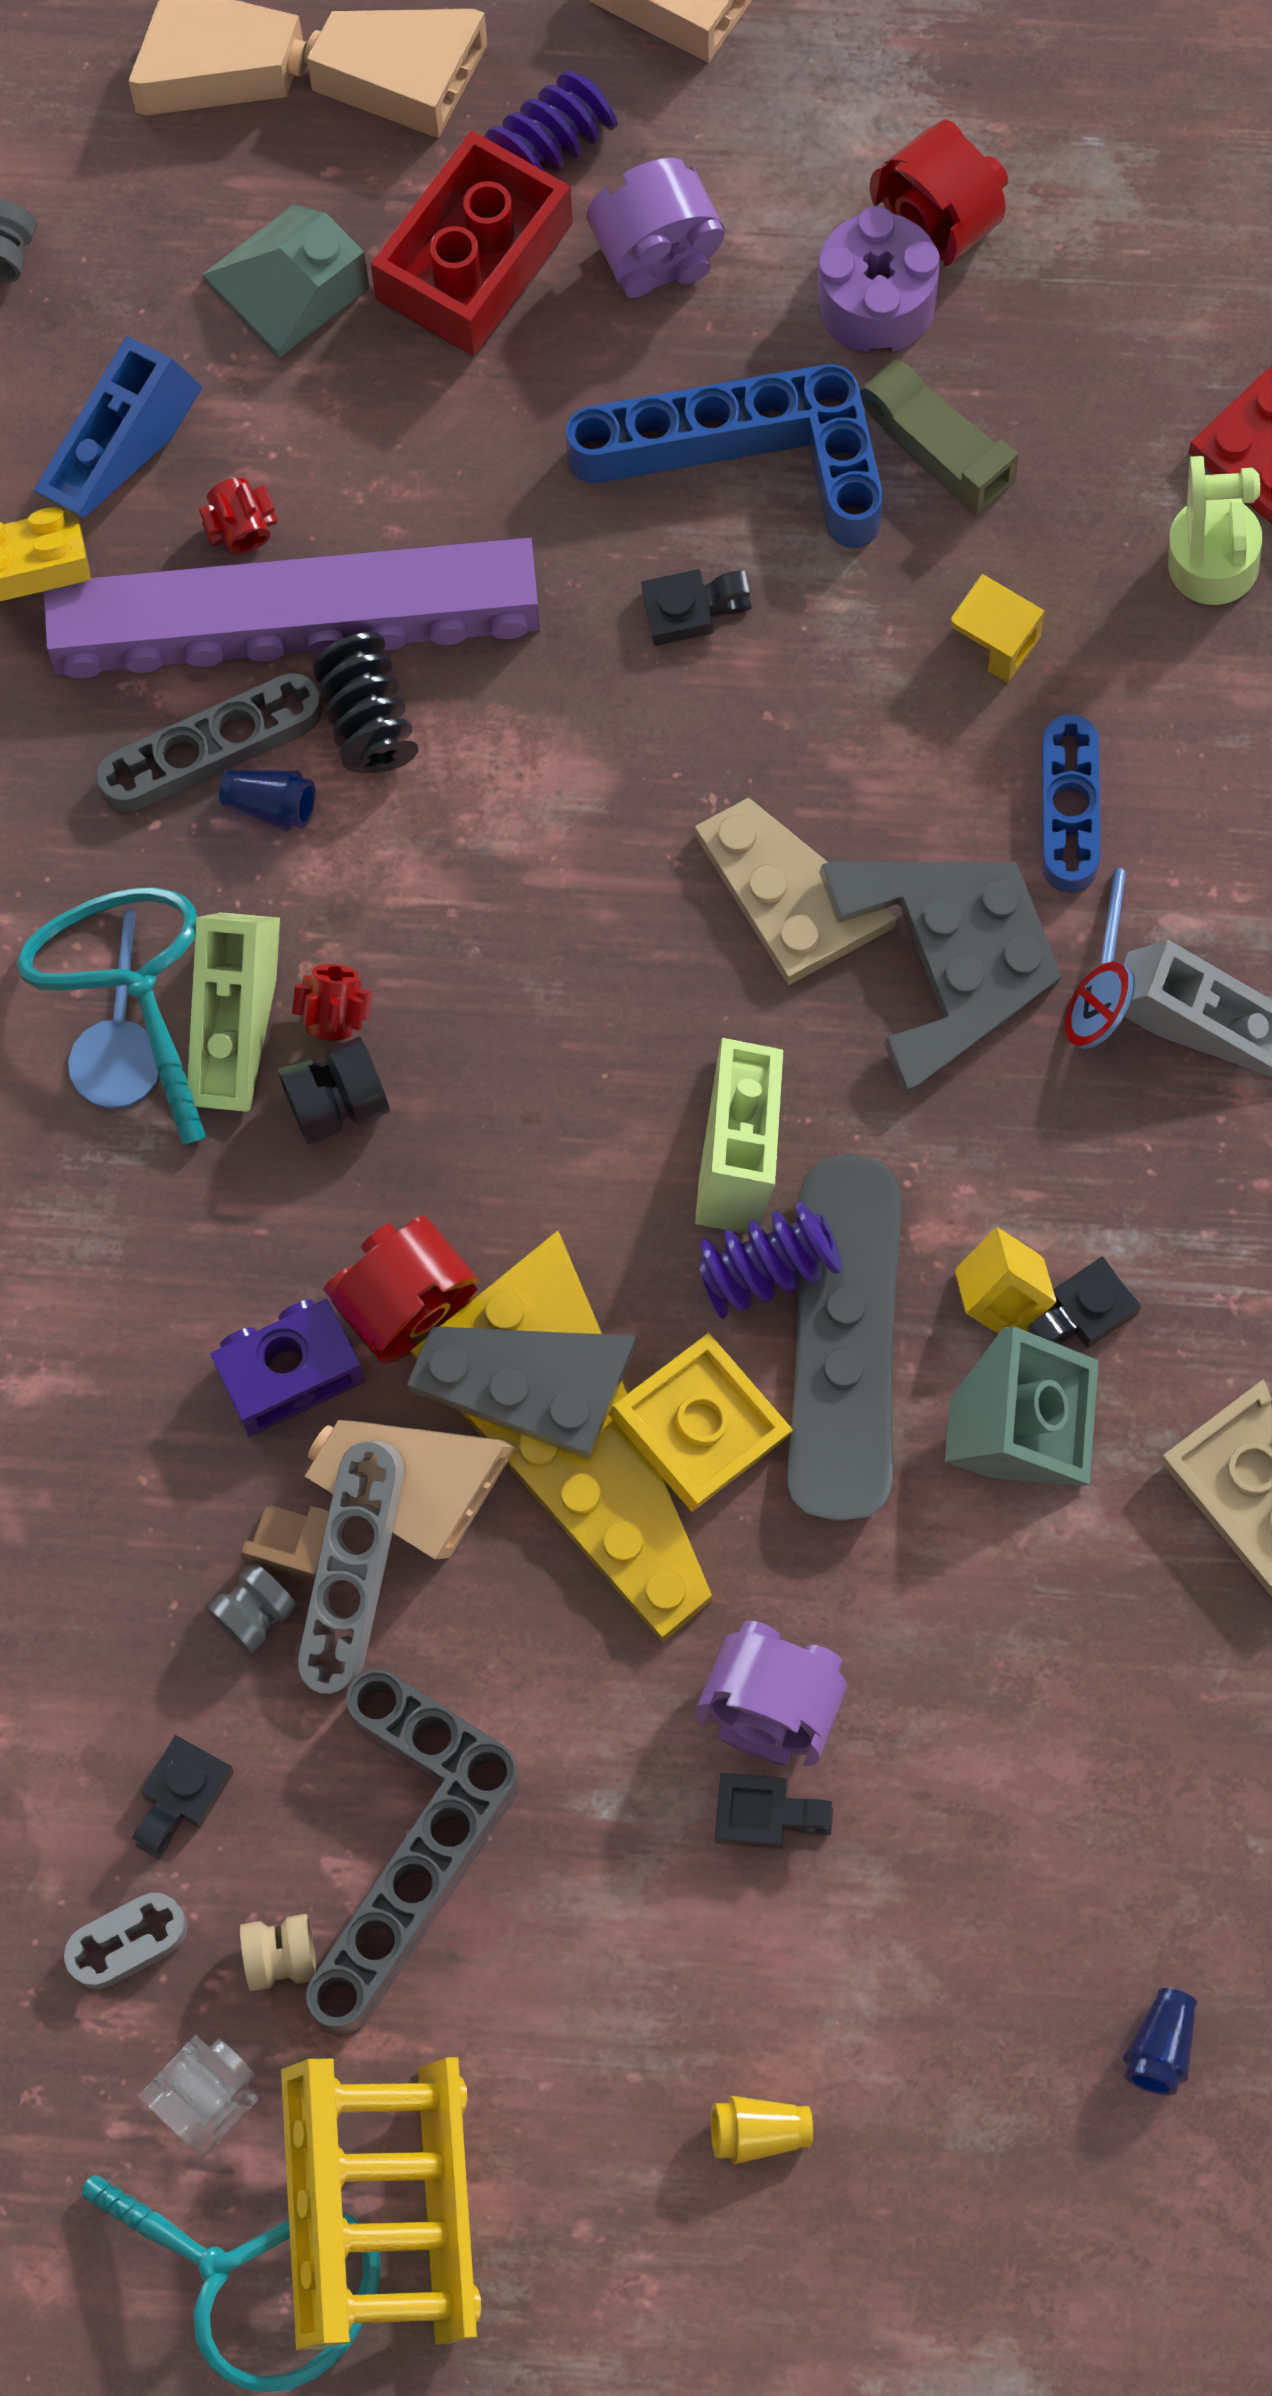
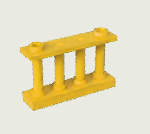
M446 2057L419 2067L418 2083L340 2084L339 2080L334 2077V2059H306L281 2069L296 2350H320L349 2343V2330L356 2323L434 2321L435 2345L450 2344L477 2337L476 2324L481 2314V2298L478 2288L473 2284L462 2119L467 2105V2088L459 2074L458 2057ZM420 2111L423 2152L344 2154L343 2150L338 2146L337 2118L340 2112ZM425 2180L427 2222L348 2224L347 2220L342 2216L341 2188L344 2182ZM429 2250L432 2292L352 2295L351 2291L347 2288L345 2258L349 2252Z

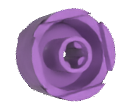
M677 158L653 160L636 166L622 174L626 185L622 186L612 195H610L607 187H604L594 197L587 210V222L617 283L622 286L627 297L637 298L643 296L654 288L674 280H678L680 284L684 285L691 284L703 278L710 271L711 266L708 259L721 245L725 236V228L692 165L690 169H687L683 160Z
M878 206L866 208L860 215L843 222L832 231L826 239L819 257L818 304L823 325L833 338L852 350L871 353L872 348L882 349L891 347V352L901 350L912 345L923 336L934 317L939 277L940 255L929 235L913 221L892 214L888 209Z
M744 1621L739 1632L729 1634L723 1639L695 1708V1717L703 1727L708 1716L722 1726L717 1738L749 1755L788 1765L791 1754L807 1755L803 1766L815 1765L821 1757L847 1690V1682L839 1672L843 1661L839 1655L827 1648L818 1645H807L803 1649L781 1640L780 1634L766 1624L757 1621Z

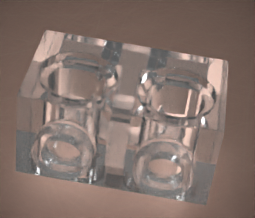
M197 2035L183 2047L138 2096L202 2159L208 2155L259 2099L248 2085L255 2076L248 2068L249 2066L220 2038L209 2047Z

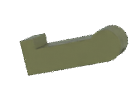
M899 360L891 361L860 388L863 406L872 418L883 427L882 430L974 515L977 516L1016 481L1019 453L1002 439L996 443L993 442L927 387L921 377L904 362Z

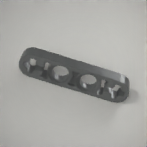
M289 673L281 675L110 753L98 766L96 776L103 799L111 808L117 811L132 812L140 810L308 733L316 727L322 714V705L317 686L310 678L302 674ZM294 695L298 702L302 701L304 711L293 715L289 708H285L283 699L286 696ZM266 706L268 717L271 716L273 727L265 729L259 707ZM236 717L247 718L255 725L252 736L240 743L229 742L221 735V729L224 724ZM181 742L190 743L199 750V756L195 763L182 769L168 765L165 761V756L169 748ZM154 756L158 772L162 776L157 780H154L152 771L148 768L146 761L147 758ZM126 770L131 777H135L136 787L129 791H125L124 787L118 784L116 776L118 773Z

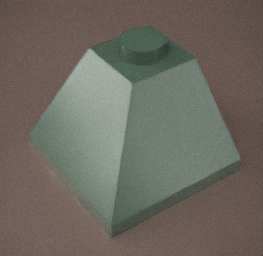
M291 205L202 274L203 280L278 358H281L370 288L364 251L326 212L298 205Z
M1017 1327L1003 1328L950 1398L945 1462L988 1478L1074 1486L1090 1485L1099 1360Z

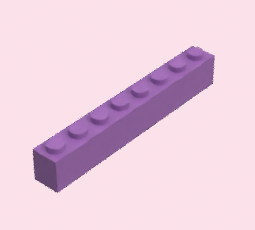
M532 538L91 578L92 580L44 591L47 651L55 675L66 674L69 677L79 679L94 677L101 671L127 669L136 673H148L158 670L162 665L188 663L195 667H211L227 659L249 657L254 661L268 662L277 660L284 654L310 652L314 655H319L325 648L338 640L365 632L378 633L383 636L385 640V648L383 650L387 651L398 649L404 646L405 643L432 641L440 645H452L464 641L466 637L493 635L499 639H515L530 631H540Z

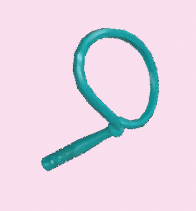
M158 887L127 889L91 899L58 915L39 928L23 944L16 961L19 973L24 982L39 990L69 991L127 986L128 994L137 996L158 1073H160V1080L164 1091H166V1098L170 1109H172L171 1112L176 1127L178 1126L177 1131L182 1145L201 1140L206 1135L196 1106L194 1107V1099L190 1088L188 1089L189 1085L185 1072L182 1071L183 1067L180 1057L159 1011L152 990L157 981L156 975L178 960L195 940L197 911L185 896L176 891ZM138 902H158L168 904L177 909L184 917L182 930L171 945L144 964L137 972L122 968L76 973H41L34 969L32 964L35 954L43 945L62 931L92 915L118 906Z
M99 2175L91 2176L82 2188V2197L105 2213L109 2212L110 2216L119 2222L123 2221L127 2227L137 2230V2233L146 2239L199 2266L200 2275L205 2282L201 2286L193 2310L195 2342L206 2364L223 2380L243 2389L259 2392L294 2389L316 2379L332 2367L353 2344L364 2324L356 2323L352 2325L349 2330V2343L325 2348L324 2351L304 2366L288 2373L262 2376L246 2373L235 2368L220 2355L211 2336L210 2312L216 2293L227 2280L230 2270L290 2238L289 2219L226 2253L218 2246L207 2249L201 2246L160 2213L153 2212L149 2206L142 2202L139 2203L133 2196L125 2194L120 2188L111 2185L109 2181ZM342 2213L348 2224H362L350 2214ZM361 2252L363 2276L358 2295L376 2294L380 2281V2253Z

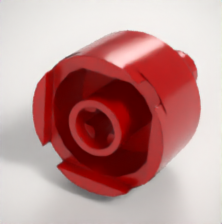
M944 119L935 126L925 129L877 168L870 178L869 188L874 206H878L883 202L885 208L892 214L913 221L929 235L938 249L939 260L944 261L943 267L951 265L1002 222L1006 210L1002 189L1008 185L1009 181L1006 170L997 159L991 156L984 157L970 141L964 138L963 133L955 123Z
M421 1215L411 1220L398 1231L390 1223L377 1229L361 1245V1249L366 1255L354 1266L346 1267L335 1274L323 1288V1291L331 1299L333 1306L382 1364H388L411 1354V1350L416 1347L411 1340L412 1338L420 1336L431 1329L432 1326L440 1327L471 1302L478 1291L474 1283L480 1281L433 1222L424 1215Z

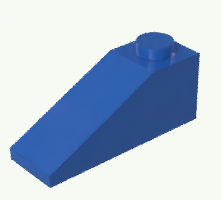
M126 335L33 491L84 519L172 439L203 387L171 357Z

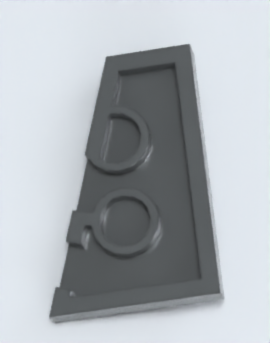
M432 1326L409 1378L407 1387L408 1391L589 1460L636 1347L637 1336Z

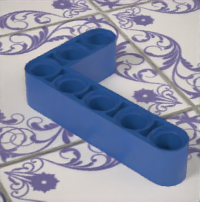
M826 364L588 406L577 410L569 418L566 425L568 465L571 472L578 479L588 483L613 481L809 446L826 526L830 536L843 546L862 547L874 540L880 530L882 488L859 386L855 376L845 367L836 364ZM824 399H836L843 404L837 407H825L818 402ZM766 409H776L781 411L783 415L776 418H767L759 413ZM709 419H716L723 422L724 425L718 428H706L701 426L700 423ZM648 430H659L665 433L664 436L657 439H648L641 436L643 432ZM591 440H598L606 444L599 449H586L581 446ZM838 451H846L855 457L847 461H839L830 455ZM848 505H860L867 509V511L859 515H851L844 512L842 508Z

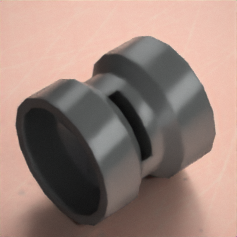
M0 200V282H14L19 279L25 263V257L22 252L23 247L31 243L37 222L29 211L4 200Z
M252 1562L239 1575V1585L230 1594H220L206 1607V1610L233 1640L248 1653L253 1654L266 1641V1631L275 1622H285L299 1606L268 1572L257 1563Z

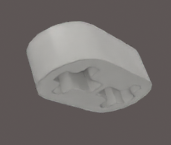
M163 1893L142 1895L85 1925L71 1935L64 1952L66 1968L79 1984L88 1989L101 1990L111 1987L171 1955L180 1948L187 1936L188 1923L185 1913L173 1898ZM155 1909L161 1916H167L172 1913L174 1920L166 1924L165 1928L168 1936L164 1940L157 1942L151 1934H147L132 1942L130 1941L128 1936L147 1925L144 1916L146 1912ZM96 1941L101 1948H107L122 1941L124 1946L110 1953L105 1958L108 1969L103 1973L97 1974L90 1966L80 1969L79 1962L87 1957V1951L84 1946L89 1942Z

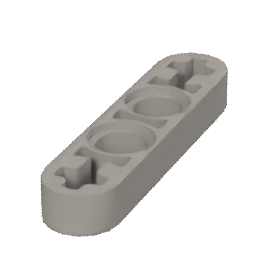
M370 1440L356 1444L344 1453L339 1464L298 1656V1670L302 1680L310 1689L319 1693L332 1694L350 1687L351 1682L361 1674L364 1667L405 1472V1464L401 1454L393 1445L385 1441ZM373 1453L377 1454V1466L386 1469L385 1479L373 1481L368 1501H381L380 1510L368 1504H349L350 1495L355 1498L365 1495L368 1479L366 1474L358 1472V1464L361 1461L371 1460ZM352 1516H361L367 1519L373 1527L374 1541L371 1548L365 1553H356L350 1550L344 1543L342 1537L345 1522ZM338 1580H346L353 1583L361 1596L359 1609L352 1617H342L336 1614L330 1606L329 1592ZM323 1624L333 1629L354 1630L353 1638L349 1635L338 1638L335 1657L337 1660L345 1662V1670L332 1674L330 1679L326 1678V1666L317 1663V1655L331 1650L335 1632L323 1633Z

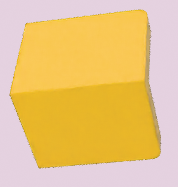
M982 574L953 614L951 627L990 650L988 672L1009 683L1041 638L1045 610Z
M998 1227L955 1270L966 1314L997 1334L1003 1328L1010 1326L1027 1331L1031 1323L1044 1315L1057 1302L1043 1257Z

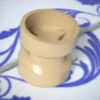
M308 1914L288 1916L281 1925L267 1926L261 1921L240 1925L242 1957L250 1991L271 1988L276 1980L290 1978L296 1984L311 1981L317 1971Z

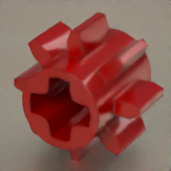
M232 478L215 485L207 494L209 506L199 509L203 520L202 525L211 546L215 547L225 542L228 551L232 554L249 553L263 546L270 538L268 526L275 525L278 522L274 513L275 508L266 486L262 485L252 490L249 481L244 478Z
M338 964L318 965L312 969L311 976H303V984L294 985L292 1014L303 1016V1025L306 1026V1032L315 1038L328 1041L345 1040L352 1036L353 1029H361L362 1020H370L373 991L361 989L359 974L352 968Z

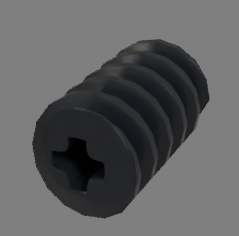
M372 632L355 634L338 640L325 648L316 657L313 664L315 678L321 683L319 689L322 701L327 704L328 720L334 726L333 735L335 743L341 747L339 754L342 765L349 771L361 774L381 773L405 766L414 759L419 751L417 743L404 741L413 732L412 725L406 719H398L406 711L404 700L398 697H392L399 690L398 681L392 676H385L392 669V662L389 656L379 654L385 648L384 637Z

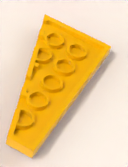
M556 1231L440 1326L602 1334L559 1231ZM426 1338L411 1350L412 1358L416 1362ZM622 1381L611 1408L616 1402L627 1395ZM461 1412L482 1437L506 1440L516 1446L506 1465L662 1643L712 1602L711 1591L663 1478L609 1415H607L591 1457L588 1460Z

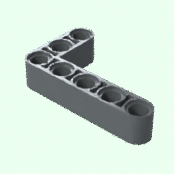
M384 1670L366 1671L359 1674L351 1682L347 1691V1707L354 1725L365 1738L440 1785V1787L308 1985L306 2003L312 2017L325 2032L335 2036L353 2034L367 2023L509 1809L519 1790V1773L512 1753L503 1744L394 1674ZM375 1692H386L396 1699L393 1711L382 1719H370L361 1713V1706L364 1700ZM430 1727H440L451 1734L449 1746L443 1752L436 1755H426L416 1748L418 1736ZM486 1762L497 1763L507 1771L504 1782L492 1791H482L470 1783L473 1771L479 1765ZM449 1817L460 1818L470 1825L467 1838L461 1844L454 1847H445L434 1840L436 1826L442 1820ZM411 1873H422L432 1880L430 1894L418 1903H407L397 1897L399 1882ZM374 1929H385L395 1936V1944L392 1951L380 1960H369L359 1953V1944L362 1937ZM337 1985H346L353 1988L357 1992V2001L349 2014L342 2017H331L322 2012V1999L330 1988Z

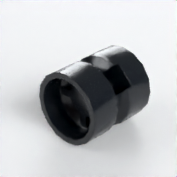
M360 1036L327 1049L325 1060L322 1062H318L309 1056L277 1069L283 1089L307 1145L341 1132L342 1122L348 1118L359 1125L391 1112L375 1066Z

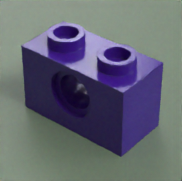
M328 1298L315 1304L312 1300L295 1303L279 1314V1321L258 1331L253 1327L238 1330L221 1341L220 1349L210 1353L220 1379L248 1437L365 1383L361 1365ZM293 1351L302 1356L299 1366L292 1372L279 1374L269 1369V1364L273 1357L281 1352Z

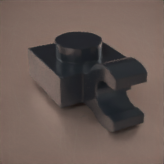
M700 569L641 581L654 646L713 634L711 617L723 614H736L752 609L745 570L722 574L706 585L703 584Z
M1101 1256L1054 1288L1053 1291L1057 1301L1054 1304L1056 1309L1036 1319L1028 1326L1030 1333L1059 1345L1076 1334L1088 1349L1136 1316L1142 1305L1105 1258Z
M175 1735L141 1790L143 1798L154 1803L155 1806L144 1816L132 1837L133 1840L137 1841L136 1847L159 1860L170 1844L182 1820L200 1829L234 1773L232 1766Z
M720 1773L715 1842L716 1844L783 1849L784 1829L804 1834L831 1836L833 1821L832 1801L787 1798V1778Z

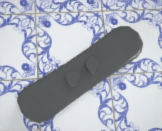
M850 1153L820 1159L805 1175L799 1192V1201L802 1200L814 1215L818 1213L822 1215L828 1223L840 1252L843 1270L839 1274L832 1273L822 1262V1278L814 1284L808 1282L799 1273L797 1347L791 1422L793 1431L790 1434L787 1485L792 1500L806 1514L837 1521L871 1517L884 1506L892 1489L893 1330L902 1196L897 1178L883 1162Z

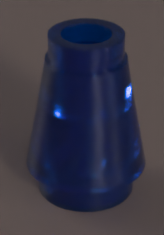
M228 769L220 783L219 801L222 806L231 807L236 811L284 831H289L292 827L304 828L310 821L314 810L316 798L315 784L313 780L303 778L298 770L236 771Z
M1160 1988L1158 1990L1156 1999L1150 2006L1123 2056V2061L1127 2064L1124 2077L1128 2082L1154 2094L1172 2096L1177 2093L1179 2084L1188 2080L1195 2021L1194 2012L1197 2006V2000L1194 1997L1172 1988Z

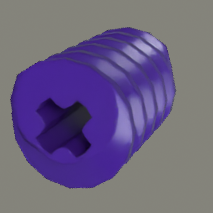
M567 71L557 78L556 86L546 85L539 92L538 100L528 99L520 107V113L508 114L502 121V127H491L484 137L543 170L541 164L544 162L553 171L559 172L564 167L563 159L559 153L561 148L571 157L577 158L582 153L581 145L577 139L578 135L594 145L600 139L595 125L596 121L610 131L617 127L618 122L611 106L598 86L583 75Z
M800 1200L795 1202V1223L790 1224L779 1210H775L772 1212V1232L766 1234L754 1219L748 1221L749 1241L742 1243L731 1228L724 1231V1251L719 1252L708 1238L702 1239V1259L699 1261V1266L707 1294L718 1316L722 1319L727 1316L728 1301L736 1310L745 1311L749 1309L752 1292L763 1302L772 1300L775 1296V1282L785 1292L791 1293L796 1291L799 1285V1273L810 1283L819 1282L822 1278V1262L832 1273H842L843 1266L840 1252L825 1218L819 1213L814 1215L803 1201Z

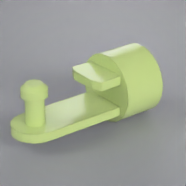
M1203 456L1190 457L1187 506L1178 513L1170 529L1168 569L1176 588L1193 601L1207 605H1220L1235 601L1250 590L1258 577L1262 548V530L1254 513L1244 505V503H1254L1260 496V476L1253 468H1241V473L1205 475Z

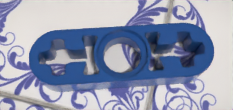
M1069 714L1057 717L1051 721L1045 729L1041 748L1042 870L1044 877L1054 888L1063 892H1078L1087 888L1094 881L1100 862L1099 736L1096 728L1089 720L1082 716ZM1063 736H1074L1076 745L1080 746L1077 751L1075 771L1064 772L1065 750L1061 746ZM1075 790L1086 798L1088 808L1081 815L1074 817L1065 816L1056 810L1053 799L1061 791ZM1077 834L1076 856L1081 862L1078 871L1070 872L1066 871L1065 862L1061 861L1064 855L1066 835Z

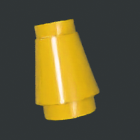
M729 2096L727 2103H714L711 2109V2140L714 2156L716 2159L730 2158L732 2164L736 2165L798 2150V2148L811 2147L813 2143L811 2109L809 2106H796L794 2104L738 2096Z

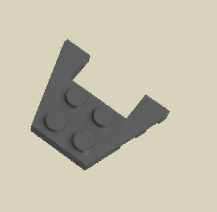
M828 862L822 864L819 870L838 923L893 905H900L940 1008L943 1019L888 1036L884 1043L904 1095L913 1093L926 1080L965 1054L971 1046L994 1029H998L1054 987L1062 977L1018 863Z

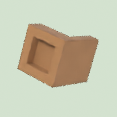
M272 1505L265 1507L253 1542L244 1541L241 1550V1556L246 1567L255 1562L270 1575L313 1587L329 1511L310 1506L308 1515L305 1516Z

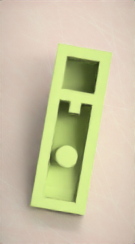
M222 912L196 917L188 1063V1089L190 1088L195 1103L194 1107L250 1111L277 980L280 918Z
M726 1038L721 1039L699 1174L695 1220L697 1225L723 1230L731 1228L734 1232L748 1234V1221L754 1219L760 1227L762 1225L775 1186L783 1064L782 1049Z

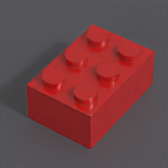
M471 130L370 263L376 300L475 356L573 224L571 186Z

